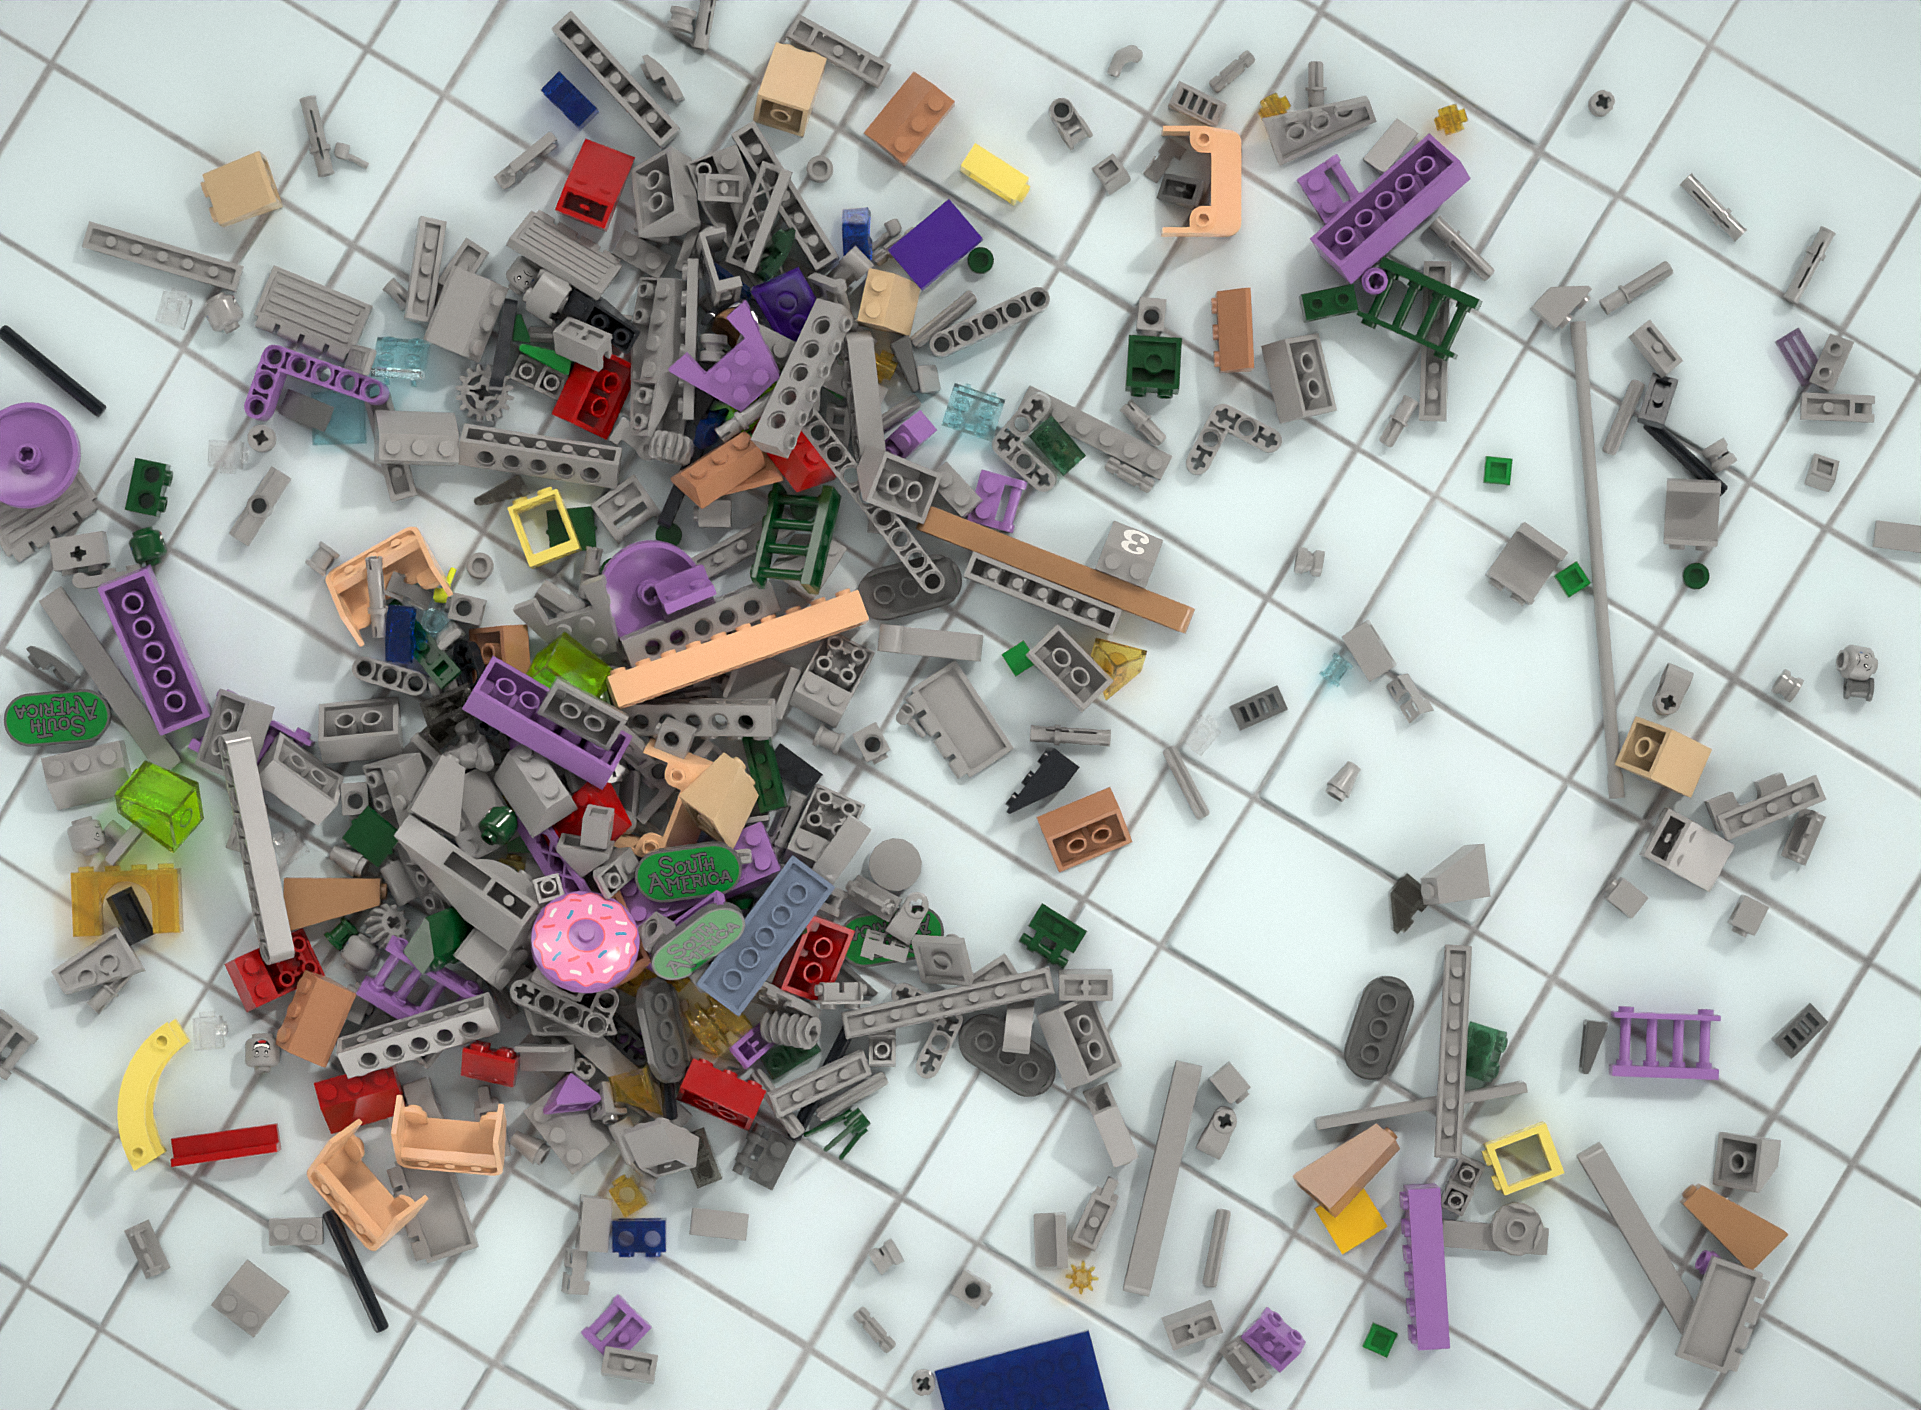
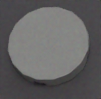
M892 838L882 841L874 848L870 856L869 870L871 876L879 886L886 890L900 891L907 889L916 882L921 873L922 861L920 854L913 844L904 839Z
M1512 1202L1503 1205L1494 1213L1490 1221V1234L1493 1242L1501 1251L1509 1255L1522 1256L1531 1252L1539 1245L1543 1237L1544 1226L1540 1215L1534 1208L1524 1203Z

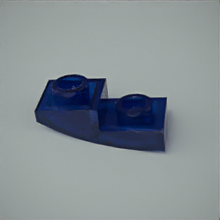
M868 207L842 209L843 256L854 246H857L872 262L873 240L870 237L871 211Z
M722 408L709 411L707 418L700 420L696 427L693 444L702 449L716 443L720 437L715 429L726 422L730 410Z
M388 605L385 632V660L387 662H413L416 643L413 631L417 609L414 606Z

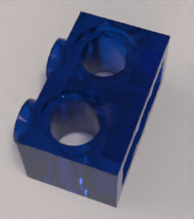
M560 71L541 89L543 95L580 131L599 113L598 109Z
M614 1218L612 1220V1253H619V1257H635V1253H645V1257H661V1252L667 1251V1218ZM623 1231L632 1233L634 1237L633 1243L630 1245L621 1243L619 1239L620 1233ZM649 1231H656L660 1235V1242L658 1244L652 1245L647 1242L646 1234Z

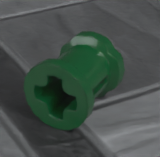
M345 916L340 919L341 922L331 932L324 934L338 951L343 949V945L352 935L360 933Z

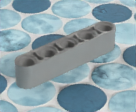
M1042 287L1031 288L940 331L931 338L930 350L934 356L945 358L1035 316L1047 309L1050 302L1049 293ZM1034 293H1041L1046 301L1044 305L1036 307L1032 305L1030 297ZM1011 304L1018 305L1022 311L1021 315L1017 318L1009 317L1006 313L1007 307ZM989 315L995 317L998 323L991 330L984 328L982 324L983 318ZM962 327H969L973 331V337L968 341H963L959 338L958 331ZM944 338L949 342L947 351L938 352L934 348V343L937 339Z
M870 330L846 333L841 344L852 446L857 463H859L866 445L886 451L874 342Z

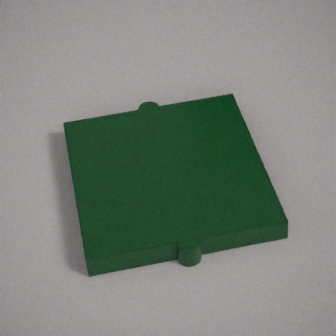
M591 506L566 508L582 551L587 550L586 546L597 547L595 535L597 526L594 524L593 508ZM546 510L548 524L546 534L549 535L550 548L570 541L559 510Z
M367 805L358 818H354L351 821L352 825L342 839L376 867H379L385 858L394 852L393 848L399 842L394 837L398 830Z

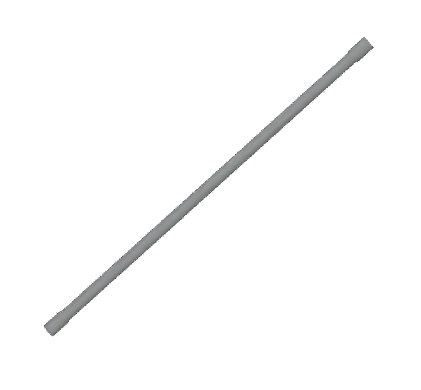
M1586 321L1570 322V331L1574 351L1608 766L1609 799L1625 798L1621 768L1615 765L1620 749L1587 359Z

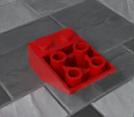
M585 138L565 182L555 211L558 214L607 232L635 157Z
M303 928L291 933L295 951L294 958L267 965L263 961L259 947L224 964L246 1012L296 990L305 970L325 976Z
M482 1040L473 1041V1043L463 1048L461 1076L512 1088L516 1085L520 1067V1054L514 1052V1048L502 1046L499 1049L491 1048L490 1042Z

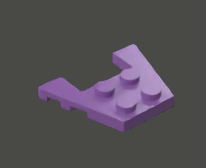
M746 300L726 317L745 338L708 371H705L686 352L668 369L672 374L740 412L781 376Z

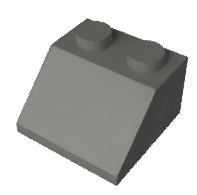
M247 1259L211 1306L249 1335L255 1337L290 1291Z

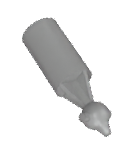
M394 853L388 855L379 866V870L398 907L420 896L400 858Z
M629 1116L608 1126V1129L626 1165L632 1167L641 1176L638 1183L639 1187L648 1189L653 1194L656 1192L655 1184L658 1178L639 1169L624 1136V1129L634 1127Z

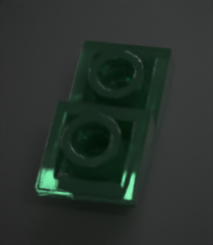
M793 227L786 230L781 228L770 238L773 243L767 249L771 254L760 263L762 269L756 274L763 282L771 279L786 260L795 238L796 230Z
M818 1043L811 1049L795 1048L780 1044L762 1055L760 1059L774 1080L822 1050Z

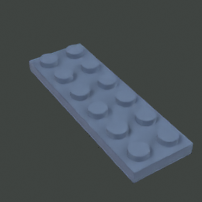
M792 855L744 919L745 929L738 940L717 955L696 985L739 1017L827 900L835 886Z

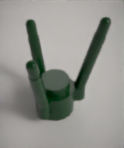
M849 1108L843 1114L805 1132L804 1137L811 1136L847 1119L843 1122L847 1128L824 1147V1151L827 1152L850 1132L852 1135L856 1133L839 1155V1160H843L861 1136L868 1132L866 1128L871 1123L859 1108H856L854 1111Z

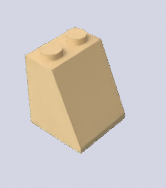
M776 42L757 95L753 120L757 123L804 137L824 74L827 58L815 52L796 49L790 44Z
M260 151L202 174L204 182H201L203 193L206 198L210 197L213 207L209 208L214 223L218 222L222 227L283 207L267 157Z
M869 268L857 318L858 324L863 327L902 336L909 335L910 337L921 289L915 282L902 276Z
M1636 716L1615 765L1671 791L1691 798L1712 749L1673 729Z
M723 753L679 797L695 825L714 840L728 844L733 849L759 795L753 786L755 781L745 772V764L738 757L731 758L726 753Z

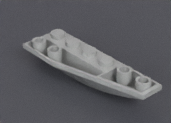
M737 144L687 162L697 192L698 173L744 176L743 203L701 201L705 214L712 224L717 228L725 227L724 241L729 249L753 188ZM755 197L753 205L758 214L762 211ZM752 208L750 210L748 218L754 215ZM763 215L759 216L761 222L763 219ZM756 218L745 223L744 231L748 239L757 235L760 226ZM742 234L738 243L745 240ZM770 235L756 273L744 269L754 286L784 274ZM754 240L750 241L751 246H753ZM747 243L736 247L734 253L735 258L744 263L747 262L750 254Z
M640 277L632 324L641 333L631 349L630 435L653 436L675 389L678 376L672 374L668 369L680 358V344H685V333H681V317H686V307L681 306L682 290L687 291L686 281L676 278Z
M420 753L400 754L363 766L366 782L377 813L397 830L409 816L406 810L427 775ZM425 824L426 826H428L429 828H431L433 831H435L436 833H438L439 835H441V836L444 838V836H443L442 833H440L439 831H437V830H435L434 828L430 827L429 825ZM398 842L394 848L415 886L427 913L435 914L449 908L448 904L431 893L435 884Z
M409 814L395 833L394 837L465 921L507 951H510L540 910V906Z

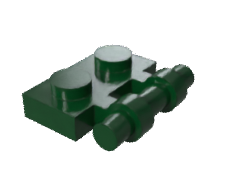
M1042 903L1028 925L1037 931L1032 938L1023 933L1018 942L1027 946L1026 950L1031 953L1035 951L1046 958V962L1052 966L1056 964L1064 969L1069 960L1061 956L1062 951L1065 948L1074 954L1087 930ZM1043 936L1057 943L1054 950L1040 943Z

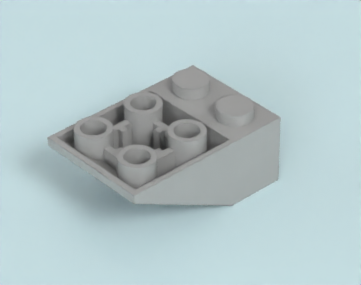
M840 634L822 639L800 679L789 704L836 728L875 652Z
M816 784L782 862L787 863L793 855L809 868H812L849 814L859 820L865 804L820 784Z
M1664 808L1639 855L1710 892L1735 845L1669 808Z

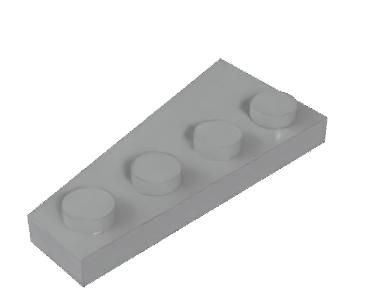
M1367 96L1262 118L1279 165H1283L1377 122Z

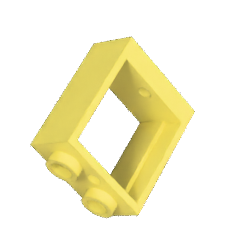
M976 143L961 164L960 171L1013 206L1017 200L1022 203L1030 191L1031 186L1028 185L1029 177Z
M552 487L539 490L537 492L538 496L528 499L527 496L512 501L513 506L507 508L531 569L582 551L561 493L558 489L553 490ZM555 500L570 541L534 554L519 514Z
M1543 1121L1483 1143L1485 1150L1481 1151L1486 1166H1492L1495 1174L1491 1176L1495 1190H1501L1503 1195H1508L1564 1174L1548 1127ZM1536 1134L1549 1170L1508 1185L1495 1149Z

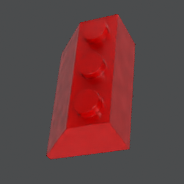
M614 354L611 355L610 359L603 355V368L598 372L575 362L552 411V415L607 440L631 389V363Z
M757 422V424L755 425V427L753 428V430H752V432H751L752 435H753V433H754V431H755V429H756V427H757V425H758V422ZM802 431L797 438L795 448L791 451L788 458L766 452L796 492L833 481L837 477Z
M587 781L572 796L578 809L552 825V828L559 839L562 833L581 836L583 816L588 804L614 808L613 829L610 841L616 842L632 826V823L611 783L607 782L603 790ZM542 834L543 837H544V839H545V841H546V843H547V845H548V847H549V846H550V840H549L548 836L545 835V834Z
M815 914L806 926L808 933L799 936L782 958L771 983L784 991L809 1000H818V996L814 993L815 985H819L820 982L836 981L855 933L852 929Z
M693 1058L676 1100L749 1132L766 1090L762 1089V1085L755 1081L748 1080L746 1082L739 1079L738 1075L730 1070L724 1069L721 1071L714 1068L713 1063L701 1058L696 1060Z
M396 1064L390 1068H381L369 1072L364 1076H355L348 1079L347 1075L344 1074L314 1083L320 1109L331 1134L341 1132L358 1119L363 1122L360 1125L362 1126L393 1117L397 1095L403 1096L404 1106L406 1107Z

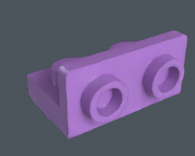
M702 564L654 583V588L662 608L667 615L717 594Z
M1266 1307L1260 1317L1241 1335V1338L1279 1373L1301 1353L1306 1343L1297 1330L1288 1326L1282 1317L1269 1307Z

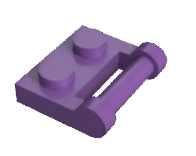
M1338 154L1296 180L1325 225L1362 193L1357 191L1341 166V159ZM1330 168L1350 198L1345 203H1343L1324 173Z
M982 469L975 492L983 501L969 513L967 520L1013 533L1015 528L1013 522L1022 490H1026L1028 482ZM1008 485L1012 487L1003 522L995 520L1004 486Z
M619 1294L612 1299L613 1303L590 1327L586 1326L581 1331V1334L603 1356L605 1346L631 1350L652 1328ZM622 1310L626 1316L601 1341L597 1334Z

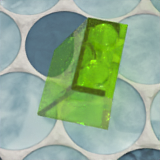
M564 631L535 655L526 675L548 688L551 687L558 676L601 699V695L607 690L605 680L608 676H611L610 671L614 669Z
M146 760L138 769L132 772L131 777L115 793L118 813L172 853H175L204 819L199 782Z

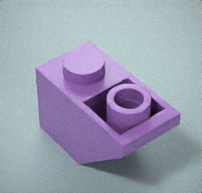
M919 410L885 440V450L906 459L929 439L937 429Z

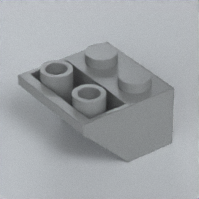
M656 1118L655 1121L645 1124L639 1123L634 1127L624 1129L625 1139L639 1169L659 1178L696 1167L699 1137L690 1133L688 1129L678 1127L666 1118Z

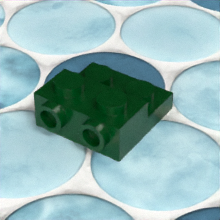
M1129 335L1125 391L1131 392L1130 395L1133 397H1146V393H1157V397L1160 399H1172L1173 394L1178 395L1182 338Z

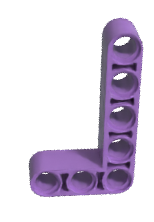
M269 345L261 355L244 404V410L249 417L263 422L269 420L275 412L287 375L378 406L387 402L390 392L386 384L371 377L279 345ZM280 351L282 359L278 364L274 365L272 361L273 355ZM305 360L306 369L298 373L297 364ZM329 368L331 376L327 381L323 382L321 380V373ZM272 377L273 385L265 390L263 386L265 379ZM354 377V387L351 390H347L345 387L347 379ZM378 385L380 393L376 398L371 399L370 390ZM259 402H263V412L261 414L256 415V404Z

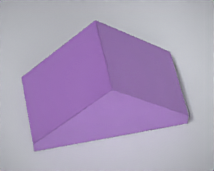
M759 1022L731 1045L729 1050L746 1070L776 1043H769L763 1039Z
M569 1073L557 1082L543 1108V1112L545 1115L589 1110L601 1101L600 1094L583 1081Z

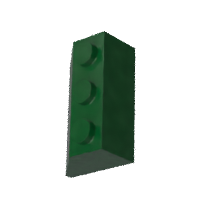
M451 906L426 917L403 950V953L422 975L431 971L438 972L449 963L456 964L460 961L453 954L467 938L474 926L465 921L454 906Z

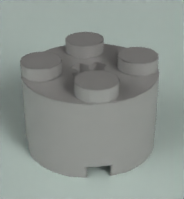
M542 267L537 276L538 282L534 288L530 287L526 291L522 300L526 302V310L555 328L558 326L555 323L557 319L563 321L567 317V315L562 313V310L576 287Z

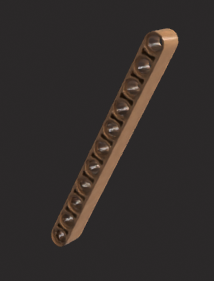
M930 506L924 524L918 522L916 529L977 552L1184 634L1187 632L1195 611L1190 606L933 506Z

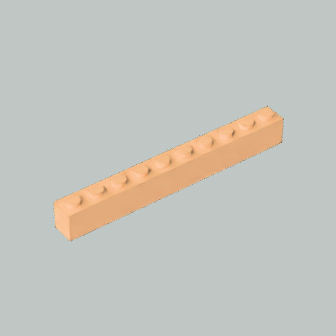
M845 589L835 593L836 598L826 601L825 597L810 602V607L801 609L800 606L790 608L785 611L786 615L776 618V615L773 614L760 620L761 624L751 627V624L747 623L735 628V633L726 635L725 632L715 634L710 637L711 641L701 644L699 640L689 643L685 646L686 650L676 653V650L672 649L660 654V659L651 661L650 658L640 660L635 663L636 667L628 670L625 667L610 671L611 676H608L606 679L614 706L621 710L862 626L868 622L869 618L858 590L851 592L850 589Z

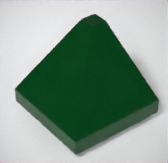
M517 314L511 340L513 342L530 343L531 338L522 314Z

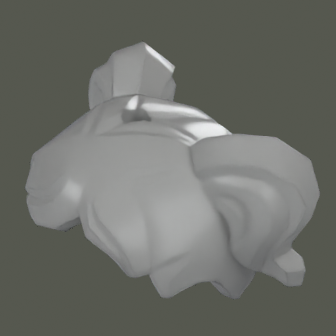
M478 733L468 735L469 741L467 745L461 746V741L455 747L448 745V749L443 754L444 756L450 754L461 761L459 765L465 768V772L475 767L480 771L487 772L494 766V757L489 750L486 737Z

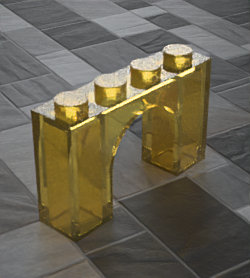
M174 863L158 864V869H147V864L131 865V870H121V865L104 866L105 871H94V866L78 867V872L70 873L73 937L104 935L103 903L105 896L114 885L123 881L136 883L148 893L152 903L153 934L184 932L181 868H174Z

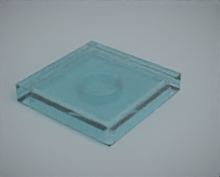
M336 391L311 392V398L335 407L325 432L312 427L313 446L367 444L366 406L364 401Z

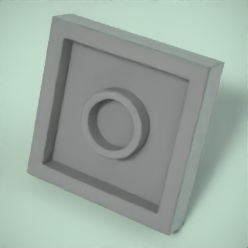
M948 934L946 937L914 935L911 942L922 983L972 985L974 976L964 938H959L955 934Z

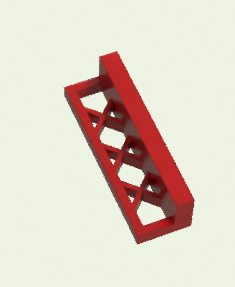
M278 1123L171 1138L173 1158L170 1161L171 1167L278 1152L281 1150Z

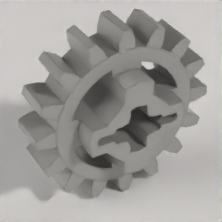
M478 364L476 365V372L468 368L467 373L469 376L459 377L463 385L455 387V389L461 391V395L455 397L456 400L463 401V404L459 407L460 410L468 409L467 417L469 418L477 414V421L481 422L484 416H486L487 421H493V414L501 418L503 415L500 410L510 409L506 401L514 399L513 396L508 395V391H511L514 387L506 385L510 377L505 376L501 395L486 396L483 400V395L474 392V390L485 389L486 386L488 391L492 365L488 364L484 370L482 365ZM482 375L480 382L474 386L470 385L476 377ZM468 395H471L475 400V407L470 403ZM495 400L499 401L493 409L487 411L490 403Z

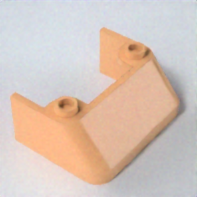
M1163 126L1161 136H1190V144L1195 151L1211 153V206L1195 208L1190 215L1189 227H1163L1161 237H1231L1235 235L1241 227L1240 136L1233 130L1209 126Z
M407 527L334 568L325 579L342 621L360 647L365 644L359 630L371 624V616L368 614L367 609L370 607L366 557L377 556L378 558V556H382L385 590L393 571L402 575L405 574L404 582L410 585L419 583L423 589H434L441 584L448 597L453 595L441 567L417 527ZM385 595V600L391 598L390 596Z
M654 738L650 739L643 752L668 763L665 770V779L669 785L681 790L679 795L713 763L692 753H688L682 759L654 748L656 743ZM678 796L663 836L656 833H646L641 837L631 833L623 834L614 843V846L617 848L631 847L635 855L643 857L654 849L695 844L702 830L695 825Z
M397 1095L391 1130L397 1163L402 1167L410 1169L490 1176L502 1174L507 1125L504 1104H498L497 1112H488L486 1115L481 1116L480 1122L428 1118L427 1113L423 1111L422 1107L417 1105L405 1107L403 1096Z
M358 1119L327 1142L307 1170V1177L312 1186L363 1245L371 1251H376L411 1221L429 1198L424 1195L414 1202L411 1197L401 1194L394 1198L361 1160L365 1153L364 1144L360 1138L354 1135L363 1123Z

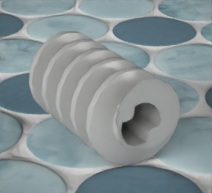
M769 1009L762 1016L760 1031L766 1042L811 1049L820 1037L821 1022L818 1017L801 1016L798 1013L792 1014L791 1012L784 1013L782 1010L774 1012L773 1009Z

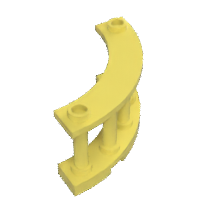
M174 1019L169 1024L168 1022L163 1024L143 1042L130 1061L123 1076L117 1108L118 1128L123 1149L134 1171L167 1151L158 1134L153 1107L162 1071L171 1058L184 1045L190 1042L177 1019Z

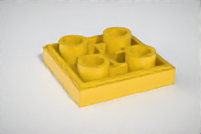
M1364 1188L1336 1218L1320 1205L1314 1208L1342 1255L1388 1227Z

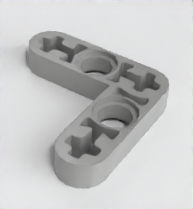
M1036 392L1025 401L997 433L992 441V447L999 457L1035 489L1046 492L1055 486L1057 474L1051 466L1023 442L1046 416L1052 406L1051 398L1046 393ZM1033 399L1036 401L1042 399L1044 401L1042 406L1045 410L1038 409L1032 417L1028 412L1035 406ZM1024 417L1027 419L1029 428L1026 431H1019L1015 427L1016 418ZM1011 432L1016 435L1008 444L1011 447L1010 449L1007 447L1004 449L1000 448L1001 441L999 438L1004 440ZM1026 454L1031 458L1032 464L1029 468H1022L1018 464L1019 455ZM1037 464L1040 466L1037 471L1041 475L1049 474L1048 481L1050 485L1048 483L1042 485L1039 482L1041 477L1036 472L1032 476L1029 474Z
M1219 404L1211 411L1186 459V467L1190 473L1195 475L1205 473L1209 469L1227 433L1266 453L1277 451L1281 446L1282 437L1277 430L1227 404ZM1223 409L1228 410L1227 416L1232 419L1235 418V414L1240 416L1235 423L1234 430L1228 428L1232 424L1231 422L1224 420L1222 423H1219L1217 421L1219 417L1216 415V411L1221 412ZM1243 421H1249L1254 426V431L1249 436H1244L1239 432V424ZM1259 427L1264 429L1260 434L1267 437L1270 434L1275 435L1274 441L1277 442L1276 446L1265 447L1266 442L1261 438H1258L1257 443L1252 441L1258 433ZM1207 432H1214L1218 437V442L1213 447H1208L1203 443V435ZM1199 445L1203 450L1212 452V455L1209 457L1205 454L1202 460L1205 467H1199L1197 470H1194L1191 458L1196 459L1201 451L1196 450Z
M899 983L892 991V1000L897 1001L899 999V995L896 992L897 990L902 991L904 987L909 989L908 994L912 997H915L916 993L921 995L928 993L908 983ZM962 1014L956 1015V1018L959 1020L958 1023H952L948 1029L949 1031H954L952 1036L945 1031L937 1030L938 1025L944 1028L947 1022L945 1018L929 1021L935 1025L917 1059L916 1071L918 1075L926 1079L936 1076L962 1025ZM936 1035H943L947 1039V1046L942 1050H937L932 1046V1039ZM928 1048L934 1054L942 1055L940 1060L936 1057L934 1058L932 1066L935 1069L934 1071L929 1070L926 1074L922 1072L923 1067L920 1063L928 1061L930 1054H925Z

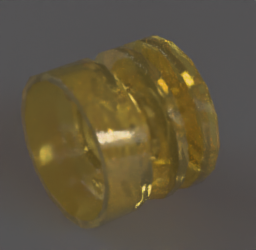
M707 993L705 996L710 1004L708 1009L699 1002H696L694 1006L699 1012V1016H696L690 1008L683 1013L688 1020L690 1029L698 1040L718 1056L723 1052L717 1042L719 1039L729 1048L731 1042L727 1036L728 1032L731 1031L736 1037L741 1038L753 1029V1026L743 1012L738 1017Z

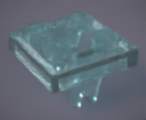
M377 337L375 346L377 354L371 368V377H384V384L390 385L391 378L411 379V387H417L418 380H425L431 350L430 342L418 338Z
M955 383L942 426L992 442L1005 399L996 397L997 393L991 392L990 395L972 389L971 384L966 383V386Z

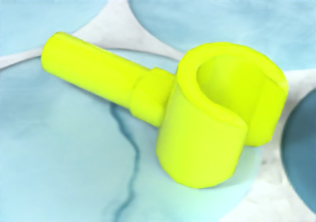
M453 567L450 568L446 578L450 587L457 570ZM435 588L434 602L446 603L448 595L443 588Z

